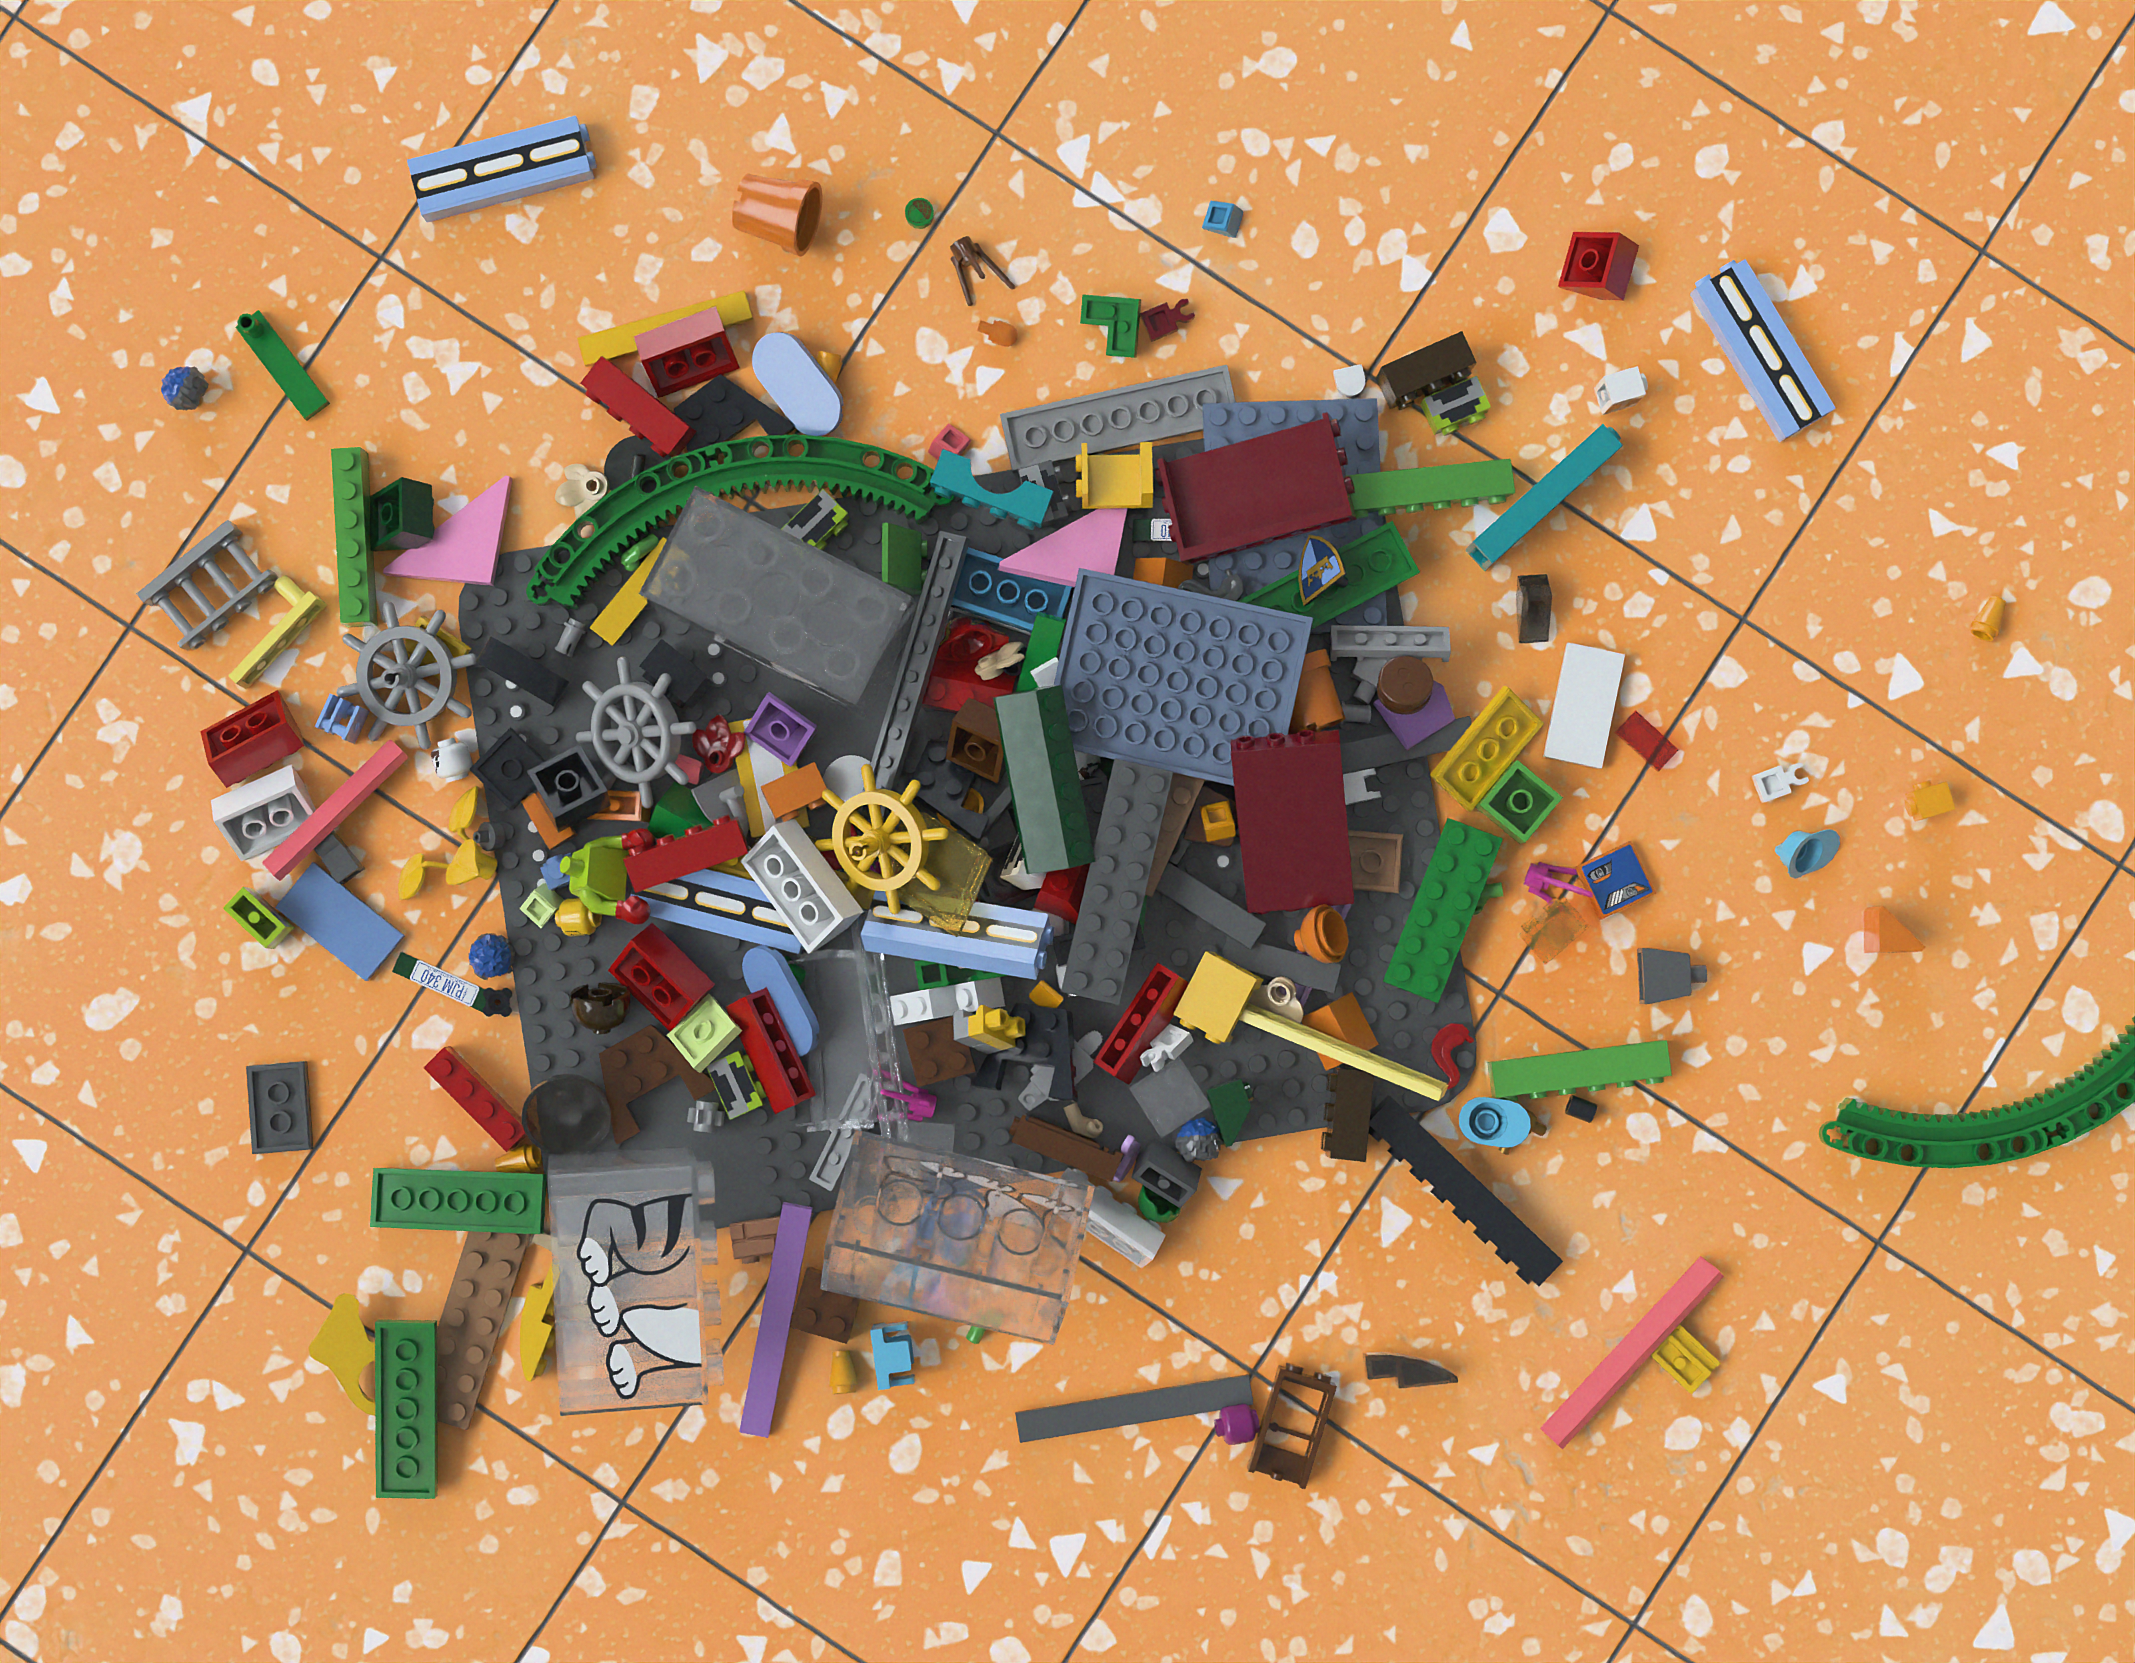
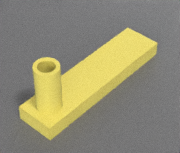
M287 575L280 577L275 582L274 588L294 607L228 675L234 683L246 690L327 606L320 597L311 591L305 594Z

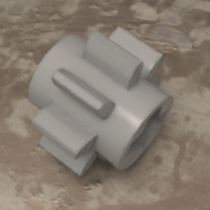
M697 1101L696 1108H689L687 1122L694 1123V1131L715 1133L716 1125L722 1126L724 1123L725 1111H718L719 1103Z

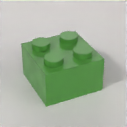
M1516 760L1510 764L1475 808L1516 842L1523 844L1526 843L1563 797L1520 761Z

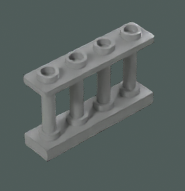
M228 519L136 593L143 603L149 606L159 605L184 635L177 644L180 648L187 651L190 649L196 650L206 642L205 637L212 631L217 632L223 629L229 623L228 618L236 612L241 613L250 607L252 604L251 600L259 593L261 595L267 593L274 587V581L278 579L275 572L267 569L262 573L237 543V537L242 534L241 530ZM222 549H228L253 580L240 592L214 561V556ZM200 567L208 571L230 598L218 610L214 608L192 581L193 576L191 574ZM176 586H182L207 617L196 628L190 625L169 599V592Z

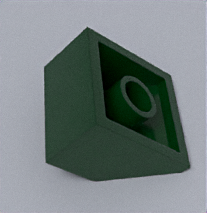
M401 477L370 496L371 551L416 549L433 539L435 530L433 524L434 498L432 497L431 484Z
M1240 1078L1205 1088L1217 1128L1223 1139L1222 1143L1226 1148L1233 1145L1251 1109L1249 1101L1254 1100L1249 1083H1243Z

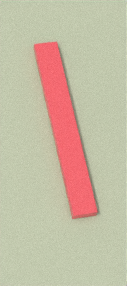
M1700 1256L1540 1429L1563 1449L1724 1277L1723 1274Z

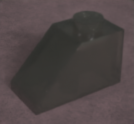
M1547 574L1520 575L1517 577L1516 610L1519 643L1548 642L1552 592Z

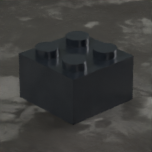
M663 639L657 643L639 665L645 671L642 677L653 686H655L662 674L668 673L671 676V682L667 688L668 691L664 695L681 708L687 705L693 709L714 683L704 672Z
M580 744L527 771L530 785L558 833L611 806L608 790Z

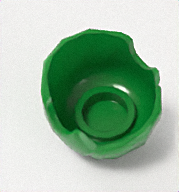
M1142 1185L1138 1196L1139 1210L1147 1219L1154 1222L1168 1223L1179 1216L1182 1207L1179 1208Z

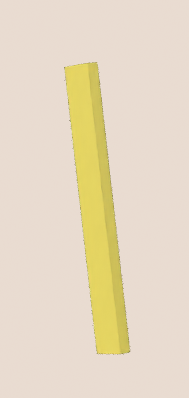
M1247 1003L1239 1018L1240 1021L1439 1101L1447 1091L1448 1085L1445 1082L1253 1004Z

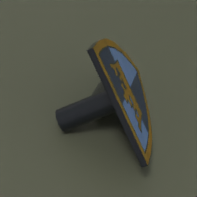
M1308 535L1301 555L1298 581L1304 606H1307L1333 585L1345 588L1348 585V578L1345 576L1347 573L1339 551L1331 542L1320 536Z

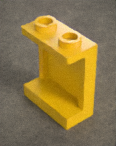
M1205 951L1174 1015L1181 1018L1179 1023L1194 1031L1197 1027L1206 1032L1205 1038L1220 1045L1221 1042H1231L1233 1039L1231 1034L1253 991L1260 988L1264 979L1215 952Z

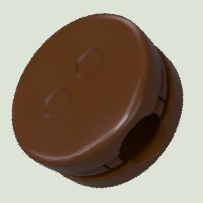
M1399 656L1389 660L1382 667L1378 677L1377 694L1380 702L1391 712L1401 715L1414 714L1422 710L1428 704L1433 689L1434 680L1430 668L1420 659L1411 656Z

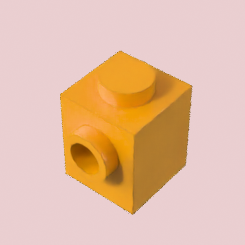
M1930 780L1913 785L1914 791L1905 794L1907 798L1904 802L1908 815L1910 817L1913 816L1914 821L1923 820L1956 809L1947 781L1931 785Z

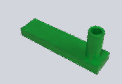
M257 310L252 315L245 313L239 316L237 320L238 325L235 328L306 421L330 404L262 312Z
M1037 612L1016 692L1038 688L1030 671L1057 656L1066 619Z

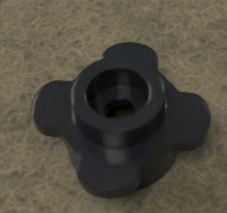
M487 988L484 990V1015L491 1017L493 1014H501L503 1017H508L512 1013L510 998L513 996V993L509 988H504L503 990ZM495 1000H500V1005H496Z

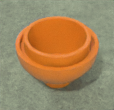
M1323 904L1311 909L1304 917L1301 928L1295 931L1294 941L1300 952H1307L1315 960L1326 964L1337 963L1345 956L1348 947V931L1342 916L1331 906Z

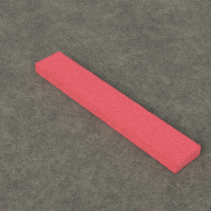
M389 739L262 862L263 865L275 878L281 881L408 759V756Z

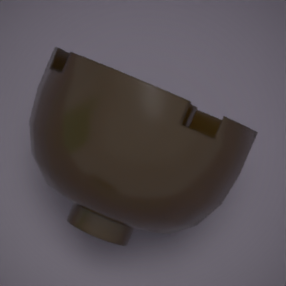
M607 982L598 983V988L589 989L588 984L574 988L571 991L573 1016L580 1025L586 1029L593 1030L595 1034L610 1033L611 1029L622 1024L629 1014L630 990L627 991V987L624 985Z

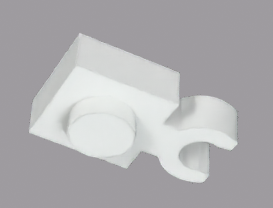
M1792 764L1785 773L1780 765L1751 776L1761 803L1791 793L1789 784L1799 786L1809 781L1808 777L1797 779L1794 775L1795 770L1803 767V764Z
M1169 1024L1150 1042L1153 1049L1146 1050L1140 1056L1143 1066L1147 1067L1151 1063L1154 1071L1158 1072L1164 1067L1167 1058L1175 1060L1193 1042V1038L1189 1032Z

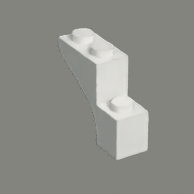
M1000 977L890 996L894 1025L952 1016L953 1012L962 1009L968 1012H975L981 1005H986L990 1008L1005 1006Z

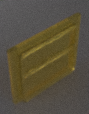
M920 812L927 829L946 828L949 831V836L946 839L929 841L928 858L923 867L940 881V888L938 890H931L915 877L907 884L897 888L899 900L943 929L959 937L993 858L988 856L985 850L925 812ZM901 821L897 832L908 831L904 822ZM911 843L897 844L898 847L910 856ZM890 855L894 875H897L905 867Z

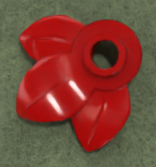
M719 714L710 720L706 731L696 729L692 737L695 752L704 758L705 765L709 771L721 774L732 766L733 758L743 752L745 733H731L728 722L723 715ZM717 754L719 755L718 763L715 762Z

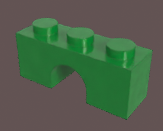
M924 960L914 961L919 991L1008 976L970 968L959 969L958 966Z

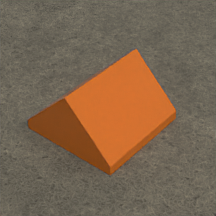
M1136 558L1133 579L1178 589L1182 582L1192 579L1194 565H1185L1180 561L1169 558Z
M1884 906L1867 907L1863 911L1864 953L1922 952L1926 948Z
M1353 992L1304 1015L1301 1021L1304 1026L1366 1051L1379 1045ZM1317 1052L1326 1071L1343 1064L1341 1061Z

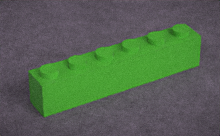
M361 447L331 449L340 623L348 628L378 626L374 551H371L368 453Z
M1511 459L1346 475V477H1352L1355 493L1351 494L1356 519L1368 517L1370 512H1378L1379 516L1396 514L1398 509H1406V513H1416L1424 511L1426 506H1433L1434 510L1449 509L1451 504L1461 503V507H1472L1479 505V501L1488 500L1489 505L1506 502L1507 497L1515 494Z
M1667 1040L1487 1062L1492 1097H1500L1502 1100L1512 1102L1518 1101L1517 1095L1529 1094L1530 1099L1547 1097V1091L1558 1090L1559 1095L1575 1094L1578 1087L1587 1086L1588 1092L1606 1090L1605 1084L1617 1083V1088L1635 1086L1634 1080L1646 1079V1084L1664 1082L1663 1077L1672 1076Z

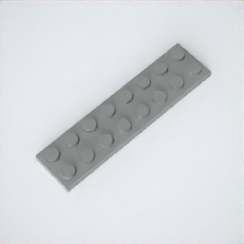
M1222 365L1000 414L1012 472H1016L1018 469L1052 460L1053 464L1076 459V454H1081V443H1087V455H1094L1140 445V442H1154L1203 431V403H1233L1236 401L1228 366Z

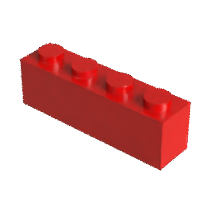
M603 356L597 360L580 382L587 389L585 392L587 397L598 405L601 401L609 407L606 411L619 422L623 419L631 425L628 430L641 440L644 437L648 438L653 442L651 449L663 458L666 455L671 457L678 456L697 432Z
M727 814L712 820L714 824L712 826L702 828L701 824L684 830L686 835L674 838L673 834L657 839V845L646 848L645 844H641L628 849L629 855H626L623 861L635 893L748 854L749 847L738 816L731 819L730 815Z
M1157 962L1093 1062L1114 1077L1130 1085L1142 1066L1140 1056L1146 1050L1153 1049L1150 1042L1170 1023L1189 982Z
M767 987L726 1006L729 1016L742 1030L739 1034L740 1040L774 1113L777 1114L815 1096V1090Z
M451 1046L443 1047L423 1067L506 1152L512 1151L533 1130Z

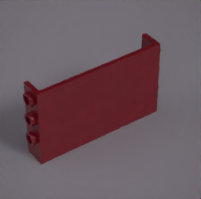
M1326 412L1322 413L1323 419L1174 461L1167 462L1163 458L1158 459L1159 469H1155V474L1159 486L1164 487L1166 497H1162V504L1165 513L1170 514L1172 525L1168 526L1172 542L1177 543L1181 562L1185 565H1191L1357 520L1351 494L1355 493L1351 476L1346 477L1344 465H1348V459L1344 447L1339 448L1337 437L1341 436L1338 420H1333L1331 415Z
M1302 730L1297 734L1271 733L1266 737L1256 738L1245 735L1231 740V761L1248 913L1266 914L1276 910L1293 912L1301 908H1315L1323 904L1328 906L1354 904L1339 730L1322 732Z

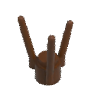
M969 236L958 239L950 246V250L954 254L950 260L955 266L968 306H972L973 302L961 264L964 267L972 265L979 277L984 279L985 274L977 262L979 257L1011 290L1015 289V285L982 251L978 243L972 242Z

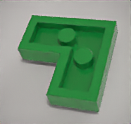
M1082 294L1080 324L1108 326L1106 355L1137 358L1141 299Z

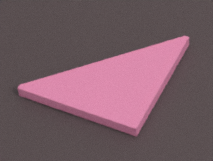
M510 476L501 478L434 530L432 540L416 549L407 550L386 566L383 573L386 576L494 586L513 479Z
M1127 508L1096 509L1000 561L998 570L1075 587L1079 568L1114 575Z

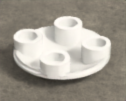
M855 755L840 757L826 769L823 781L827 789L832 790L846 802L863 791L864 784L861 767L864 764H871V762Z

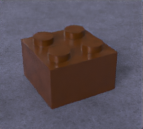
M968 698L952 720L945 759L998 783L1007 770L995 709Z
M953 1016L903 1029L918 1087L976 1072L970 1047L954 1040Z
M808 1267L804 1275L790 1328L847 1344L865 1283Z

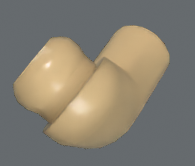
M1077 1103L1063 1108L1074 1133L1088 1138H1095L1102 1133V1122L1098 1119L1082 1116Z

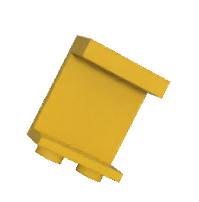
M1140 442V455H1087V443H1081V454H1076V472H1082V480H1076V497H1082V509L1153 508L1152 442Z

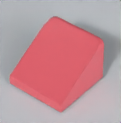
M948 423L932 441L928 453L937 460H939L942 449L961 456L972 440Z
M678 754L675 764L688 775L689 783L697 785L705 767L704 763Z

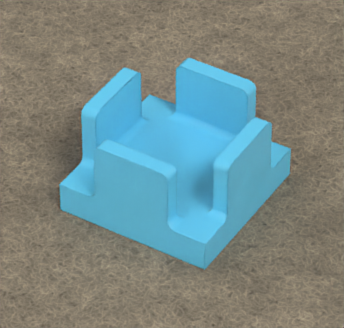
M908 1321L873 1324L870 1330L878 1390L914 1384L916 1381L915 1374L897 1377L892 1375V1373L910 1371L912 1368L911 1364L914 1363L911 1335L887 1336L888 1332L907 1330L909 1327Z

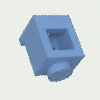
M571 853L551 857L543 864L544 867L540 868L549 890L556 891L570 884V876L560 872V863L565 856L572 857Z

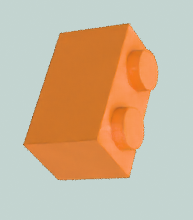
M815 762L760 786L775 821L782 819L783 822L799 817L798 811L809 807L810 811L826 804V801L822 798V792L827 787Z

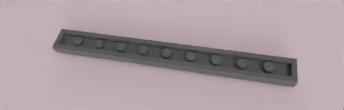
M943 531L939 532L870 764L873 768L877 789H888L896 792L970 544V539L967 537ZM868 804L861 806L857 812L864 818L871 820ZM880 805L883 823H885L890 809Z

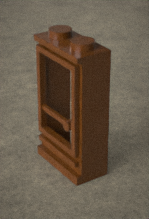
M1024 1112L1021 1118L1015 1116L1008 1133L1013 1135L1012 1143L1110 1182L1113 1181L1123 1155L1120 1150L1115 1149L1114 1152H1110L1107 1145L1100 1148V1143L1031 1115L1027 1119V1113Z
M1286 1363L1285 1367L1280 1365L1277 1367L1261 1420L1260 1432L1257 1433L1247 1469L1248 1472L1254 1473L1258 1471L1270 1475L1272 1479L1278 1481L1283 1479L1298 1484L1299 1488L1306 1489L1337 1386L1334 1382H1331L1332 1377L1320 1372H1315L1314 1376L1302 1373L1303 1367ZM1283 1380L1324 1392L1310 1436L1280 1427L1275 1422L1270 1423ZM1268 1428L1273 1432L1280 1431L1309 1440L1305 1455L1265 1444L1264 1440Z

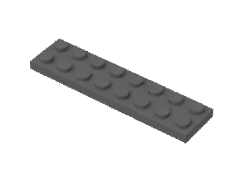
M1117 758L1114 759L1093 850L1095 862L1090 863L1061 992L1119 1005L1173 771Z

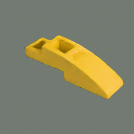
M558 1259L552 1261L543 1286L537 1283L530 1285L524 1303L520 1326V1356L525 1380L529 1382L535 1380L537 1376L541 1377L548 1362V1360L544 1359L548 1348L552 1349L559 1334V1332L555 1331L557 1323L547 1319V1316L552 1317L556 1310L558 1300L554 1298L558 1288H564L569 1273L565 1271L566 1267Z

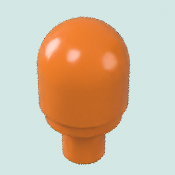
M980 320L977 331L989 335L988 340L992 341V343L1009 347L1016 342L1018 333L1013 325L1000 320H994L993 324Z

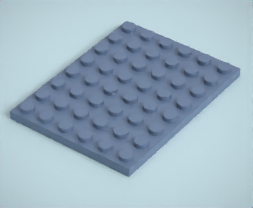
M1377 398L1203 403L1204 452L1323 419L1322 413L1328 412L1333 420L1337 419L1339 422L1341 436L1337 437L1339 448L1344 447L1348 459V465H1344L1346 475L1380 472ZM1370 512L1368 517L1210 559L1208 560L1209 590H1216L1220 587L1222 581L1228 578L1225 570L1229 568L1233 575L1237 573L1243 581L1244 594L1239 599L1241 600L1298 570L1308 535L1323 537L1331 542L1336 549H1339L1383 526L1382 516H1379L1378 512ZM1386 591L1312 629L1310 634L1330 633L1331 625L1387 626Z
M1079 568L1054 685H1062L1074 751L1111 759L1117 758L1234 786L1231 740L1245 735L1253 736L1254 738L1266 737L1271 733L1288 735L1314 618Z

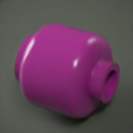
M1244 1403L1223 1407L1219 1412V1419H1214L1217 1437H1223L1228 1445L1251 1442L1254 1440L1255 1434L1260 1432L1256 1410H1251Z

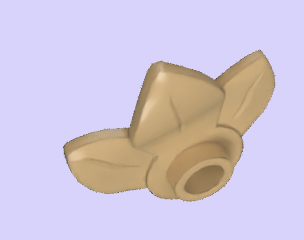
M571 464L564 468L567 481L557 488L554 498L561 505L574 506L575 517L578 519L607 495L609 481L601 472L590 471L583 464ZM595 480L597 488L592 491L590 485Z
M1010 642L1001 647L1000 650L984 656L978 661L979 665L975 667L976 674L980 675L982 680H989L1003 673L1004 667H1009L1025 658L1023 654H1017L1024 644L1022 642Z
M1276 977L1268 985H1261L1258 990L1253 991L1248 1001L1250 1004L1299 1024L1303 1019V1006L1296 998V986L1286 977ZM1279 986L1286 989V995L1280 993Z

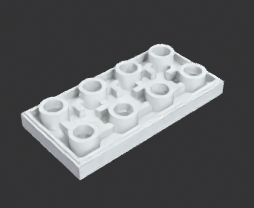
M1569 642L1566 643L1543 757L1602 769L1625 654Z

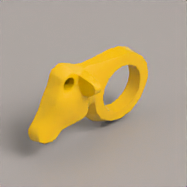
M343 1293L335 1298L331 1312L322 1323L315 1338L311 1341L308 1347L309 1355L314 1360L327 1366L335 1374L348 1398L358 1409L366 1414L375 1416V1399L368 1397L362 1391L359 1384V1377L363 1368L375 1360V1342H371L368 1339L359 1317L358 1299L355 1295Z

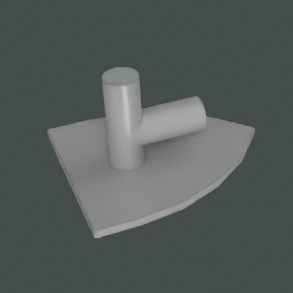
M737 768L691 790L700 809L712 823V820L727 814L730 815L731 819L738 816L746 839L749 822L743 798L744 788L741 786Z

